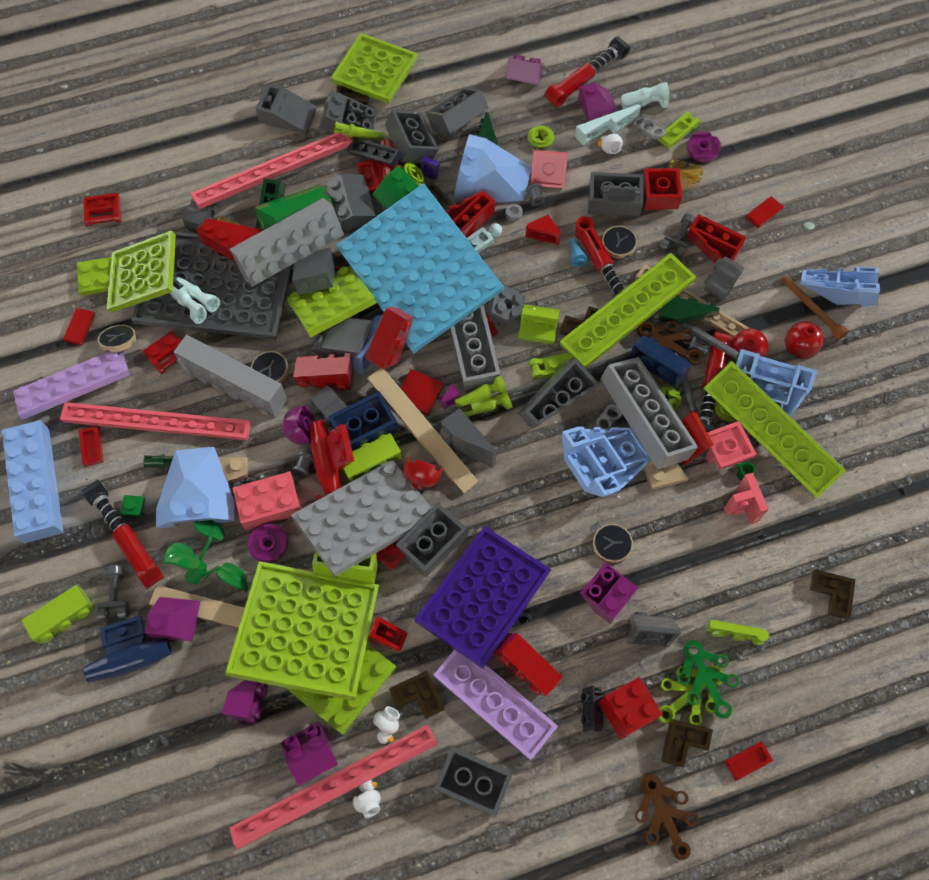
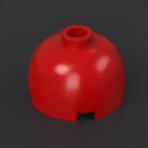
M809 321L796 323L788 330L785 336V347L790 354L793 355L794 353L800 359H810L816 356L822 348L824 342L823 332L815 323Z
M750 328L744 329L734 336L731 348L738 352L743 349L760 354L761 357H766L769 346L768 340L762 332Z
M407 456L403 471L405 478L412 483V487L422 490L423 487L430 488L439 482L444 470L440 467L438 471L435 470L436 465L418 459L412 462L410 461L411 457Z

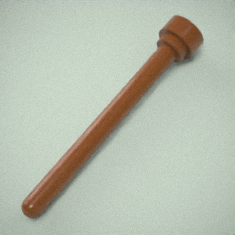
M782 276L781 281L832 330L833 337L837 341H840L849 333V330L844 325H837L790 278Z

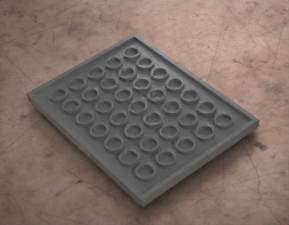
M157 230L156 236L168 231ZM174 232L176 234L173 286L178 290L181 289L175 282V279L180 277L198 286L201 292L218 297L220 299L219 308L214 312H209L206 309V319L201 324H196L190 318L189 308L178 304L168 293L136 304L131 319L132 323L277 340L293 264L260 283L251 286L243 278L236 262L202 244L198 234ZM192 298V300L202 305L200 301H198L195 298Z

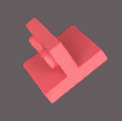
M533 150L530 184L539 183L541 187L564 189L568 152Z
M739 421L707 432L714 445L709 448L705 458L708 464L716 462L719 470L755 458L757 455Z
M751 473L744 476L736 488L738 493L732 495L724 510L726 515L732 513L739 515L746 511L750 523L753 524L759 522L769 509L755 476Z

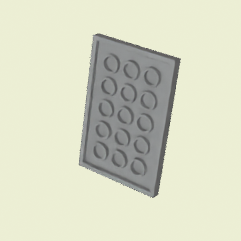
M391 460L292 514V520L332 575L336 577L404 537L432 508L418 490L412 487V483L405 478L404 473L395 462Z

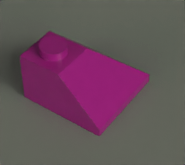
M597 83L584 85L579 88L578 102L588 122L619 111L608 89Z
M159 597L149 612L145 633L151 638L193 642L201 601Z

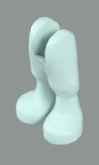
M663 82L651 88H642L623 94L621 106L623 109L637 104L643 107L650 102L658 101L662 108H668V100H670L668 84Z
M180 277L175 279V282L181 289L178 290L173 286V292L169 294L178 304L189 308L190 318L194 323L201 324L206 319V309L209 312H214L219 308L220 299L215 295L201 292L198 286ZM192 298H195L198 301H200L202 305L192 300Z

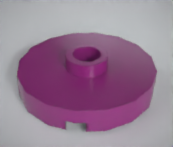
M709 132L694 133L687 142L689 156L699 162L713 161L718 157L721 150L719 139L716 136H712Z
M264 524L254 529L248 538L250 554L255 560L260 562L273 563L280 560L288 549L286 533L281 527L274 524ZM272 542L270 547H265L266 543Z

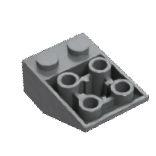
M272 84L266 85L256 107L259 123L301 133L307 132L317 110V106L284 87Z
M332 90L325 101L319 128L335 134L334 126L335 122L347 125L354 124L357 127L374 130L378 111Z

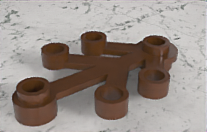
M668 321L665 324L653 326L649 322H644L638 326L637 335L639 338L643 335L648 338H654L659 345L668 347L686 358L692 366H697L701 363L703 355L699 350L693 349L688 351L674 343L681 340L690 342L693 338L691 330L662 336L658 333L663 331L674 333L677 330V323L675 321ZM673 325L675 328L670 329L668 326ZM648 330L649 333L645 334L643 333V331ZM689 334L691 337L686 338L684 335ZM695 357L697 361H692L691 358Z
M654 774L645 775L640 781L643 797L639 809L634 815L636 821L644 823L649 819L647 810L651 799H653L656 809L649 831L645 833L644 839L649 845L656 844L659 841L658 831L661 821H663L673 843L671 847L673 857L677 860H686L691 853L690 847L681 840L671 816L684 821L690 827L696 826L699 818L694 812L686 813L665 804L661 795L674 799L678 805H683L688 802V794L685 791L677 792L663 786L660 778ZM649 781H652V782L655 783V789H654V790L649 789V787H648V782H649ZM678 794L684 795L685 800L683 802L678 800ZM640 811L645 813L644 820L638 818ZM689 815H692L695 818V822L693 824L688 822ZM650 833H653L655 835L654 842H650L648 840V835ZM680 846L685 848L684 855H680L678 852Z

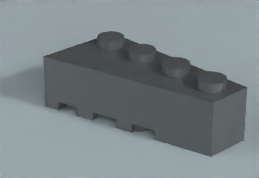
M576 358L569 359L522 407L518 414L530 426H537L558 413L561 409L572 404L578 398L586 395L592 389L597 388L600 384Z

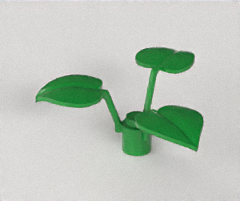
M213 520L194 521L196 531L208 537V541L199 558H197L196 554H193L191 547L183 543H173L167 549L163 563L187 569L185 579L189 583L197 585L203 577L207 579L210 574L217 571L216 575L224 583L242 591H248L247 577L240 567L231 563H224L222 567L216 566L207 572V565L202 561L212 538L222 541L225 537V530L220 523H215Z

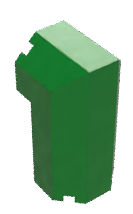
M316 185L255 206L261 230L263 231L322 198L332 204L329 195L325 196L323 193L326 191L325 187Z

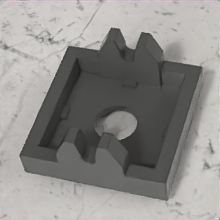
M502 283L505 290L489 301L487 315L493 317L492 323L498 322L499 327L508 325L517 329L521 324L525 296ZM505 300H509L511 302V309H508L506 307V304L504 303Z

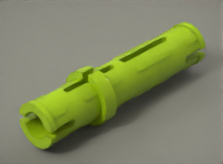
M335 122L334 133L348 135L350 138L354 136L378 142L385 138V132L357 127L354 124L347 125Z

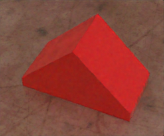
M549 214L526 225L525 237L559 245L561 232Z
M376 616L368 637L372 643L401 652L407 632Z

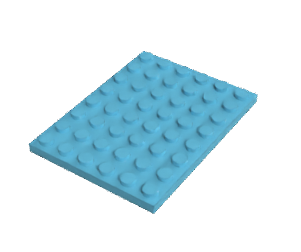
M424 183L336 245L360 280L375 297L383 312H385L386 308L395 306L413 316L412 327L406 340V344L413 354L505 290L502 283Z

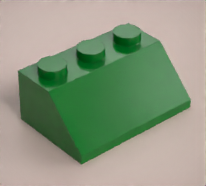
M398 165L385 176L373 193V197L385 209H388L418 188L419 185Z

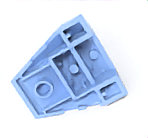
M469 134L453 201L462 203L464 199L481 191L492 197L495 202L524 201L532 167L488 139Z
M854 267L853 271H843V268H837L836 272L826 271V269L803 270L801 284L836 305L861 304L863 307H871L872 305H877L880 292V284H878L879 268Z
M743 349L740 350L736 363L790 417L811 391L817 374V370L761 357L760 354Z
M576 427L562 432L564 461L584 492L605 497L619 492L652 461L632 428L611 427L609 430L600 427H594V429Z
M215 447L175 450L156 508V528L177 527V523L213 520L215 523L236 521L235 500L229 489V484L223 473Z

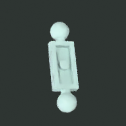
M493 223L489 226L488 231L481 228L469 236L467 240L479 253L494 243L493 237H499L502 234V227L497 223Z

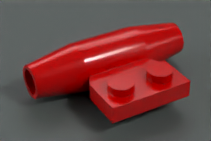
M390 139L380 142V144L395 148ZM370 160L356 163L359 175H364L370 194L375 192L385 176L398 165L403 169L401 160H399L394 168Z
M317 420L310 423V447L316 474L326 496L341 488L340 469H344L354 462V456L346 425L340 424L329 432L325 421Z

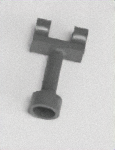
M684 214L681 219L682 226L676 237L673 238L666 235L659 250L666 252L668 246H671L678 250L675 257L682 259L688 247V244L682 242V239L688 228L690 229L695 217L691 214Z
M107 566L105 576L110 578L109 602L97 603V620L107 621L109 617L108 609L117 608L118 618L127 619L129 617V603L127 601H117L118 577L122 576V566Z

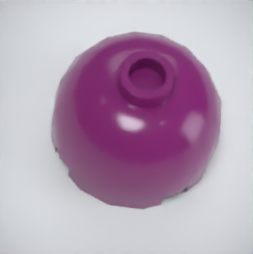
M298 406L285 414L281 431L292 443L299 445L310 443V423L315 420L311 410L307 406Z

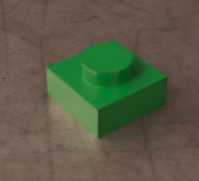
M124 495L120 514L122 516L142 517L145 498L143 496Z

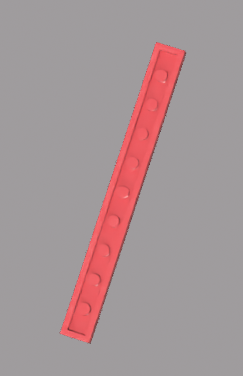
M332 134L191 193V197L199 209L259 185L263 183L264 178L273 179L347 148L351 145L352 139L348 135Z
M68 402L64 403L60 420L64 423L245 441L249 439L252 424L250 420Z
M429 725L408 734L231 826L230 832L234 846L238 850L438 745Z

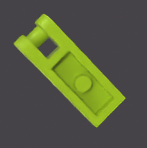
M687 111L665 129V135L657 140L668 149H671L693 129H696L700 125L701 120L692 117V114Z
M569 353L541 359L533 358L528 363L533 371L531 373L533 379L538 380L552 377L567 360L573 358Z
M712 619L706 625V632L712 633L714 637H724L725 635L732 637L736 641H745L747 639L751 640L754 645H761L769 638L768 631L761 628Z

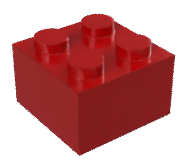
M679 168L644 169V210L679 209L682 200Z
M640 676L607 694L598 702L620 740L663 715Z

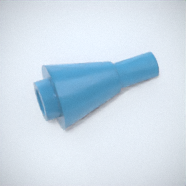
M571 238V265L573 267H583L588 262V257L578 246L577 239Z

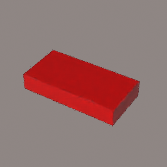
M770 196L747 214L746 219L759 229L780 213L784 206Z
M76 308L63 340L68 343L83 345L95 313L90 310Z
M95 426L79 430L82 465L86 467L104 463L100 428Z
M760 741L725 760L724 763L733 779L738 781L774 760L763 741Z

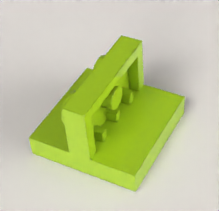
M524 304L518 339L554 345L560 310Z

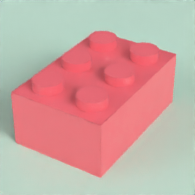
M290 471L233 487L240 522L245 531L261 527L264 524H272L292 518V514L302 509L295 481Z

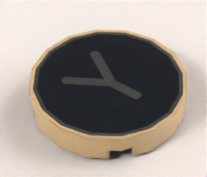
M614 226L603 234L602 243L611 257L622 259L633 254L636 249L637 238L629 228Z
M127 325L107 328L98 337L100 348L103 351L110 350L113 353L130 348L132 342L136 341L134 329Z
M266 351L259 354L251 365L252 369L279 383L284 381L289 372L285 357L275 351Z
M604 525L594 535V552L606 563H620L632 551L633 540L631 534L620 525Z

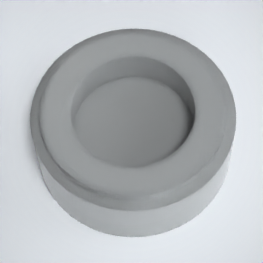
M510 204L506 207L505 216L509 221L517 222L522 218L523 210L521 206Z

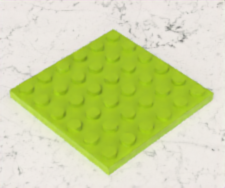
M259 561L228 662L226 676L355 701L379 585Z

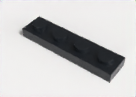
M355 137L347 149L351 155L393 168L403 155L400 149Z

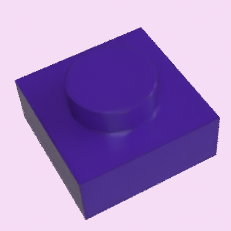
M424 156L421 161L420 170L424 176L435 180L438 177L440 162Z

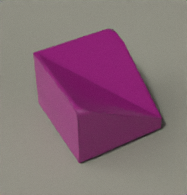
M453 383L446 394L438 398V402L443 410L455 405L454 400L460 398V393Z

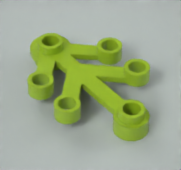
M684 665L680 666V667L676 670V675H677V677H678V674L680 673V672H679L680 669H683V666H684ZM708 666V668L722 672V670L717 666ZM691 669L690 677L696 678L698 670ZM680 676V679L687 678V676ZM669 678L662 680L660 687L664 692L676 690L686 693L670 706L664 705L659 708L661 712L665 711L669 715L668 719L660 716L658 720L661 723L668 724L670 718L674 719L675 713L688 703L687 696L692 691L694 684L689 683L683 686ZM713 680L716 687L722 683L721 681ZM664 682H669L671 687L669 689L665 688ZM703 683L700 692V702L697 705H692V713L688 717V722L691 724L700 725L702 723L701 696L702 691L706 688L705 683ZM708 691V701L705 702L704 709L707 713L712 714L714 710L708 708V703H712L714 707L715 703ZM691 695L689 699L692 700V702H696L698 700V697L696 695ZM692 716H697L699 722L694 723L692 721Z

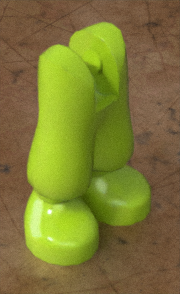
M501 375L497 376L492 384H484L473 392L454 400L457 407L470 404V406L461 409L467 417L493 411L499 404L505 409L513 408Z

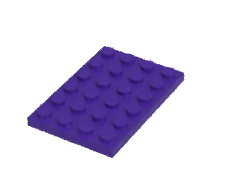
M484 526L417 615L415 622L484 669L548 577L551 569Z

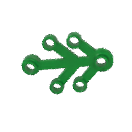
M690 640L686 642L683 646V655L686 661L682 672L677 677L679 684L685 686L690 683L689 674L694 663L698 669L692 691L687 696L688 703L697 705L700 702V692L703 683H705L715 703V715L723 720L729 718L732 713V707L728 702L723 701L713 679L726 683L730 688H735L739 684V678L735 674L727 675L708 668L703 659L711 661L720 668H726L729 664V658L724 654L716 655L705 651L702 644L698 641ZM695 647L698 652L691 654L689 649ZM719 658H725L727 663L721 665L718 660ZM686 675L688 677V681L681 682L680 676ZM734 677L737 683L732 685L728 679ZM691 695H696L698 697V700L696 702H691L689 697ZM725 706L727 713L722 714L719 711V707Z

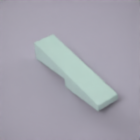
M637 104L576 126L575 138L584 146L608 130L614 134L639 117L641 106Z

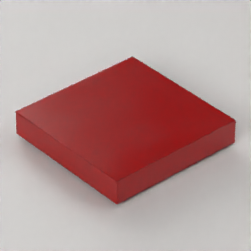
M410 369L400 389L422 414L429 416L444 387V382Z
M696 411L689 413L681 420L698 446L689 460L682 462L683 465L689 464L714 445Z

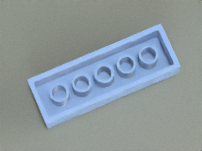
M39 420L3 429L2 437L14 536L21 542L28 543L64 533L48 427Z

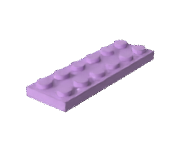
M108 351L14 390L13 393L19 417L22 420L130 376L123 352L113 353Z
M456 650L451 653L433 674L439 682L530 761L558 727L486 665L482 669Z

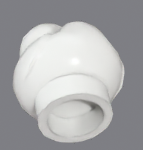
M618 134L601 136L597 144L599 147H602L605 153L617 154L621 151L623 141Z
M389 706L377 712L373 718V724L380 729L377 734V740L381 744L393 742L392 734L396 733L399 728L398 719L400 714L396 709Z
M372 780L360 785L359 788L362 794L353 798L355 810L363 813L365 818L373 817L381 810L379 806L381 796L377 790H374L377 782Z

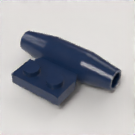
M141 615L99 628L102 646L108 654L84 666V676L87 682L90 683L117 678L144 669L172 654L168 639L144 642L146 633Z

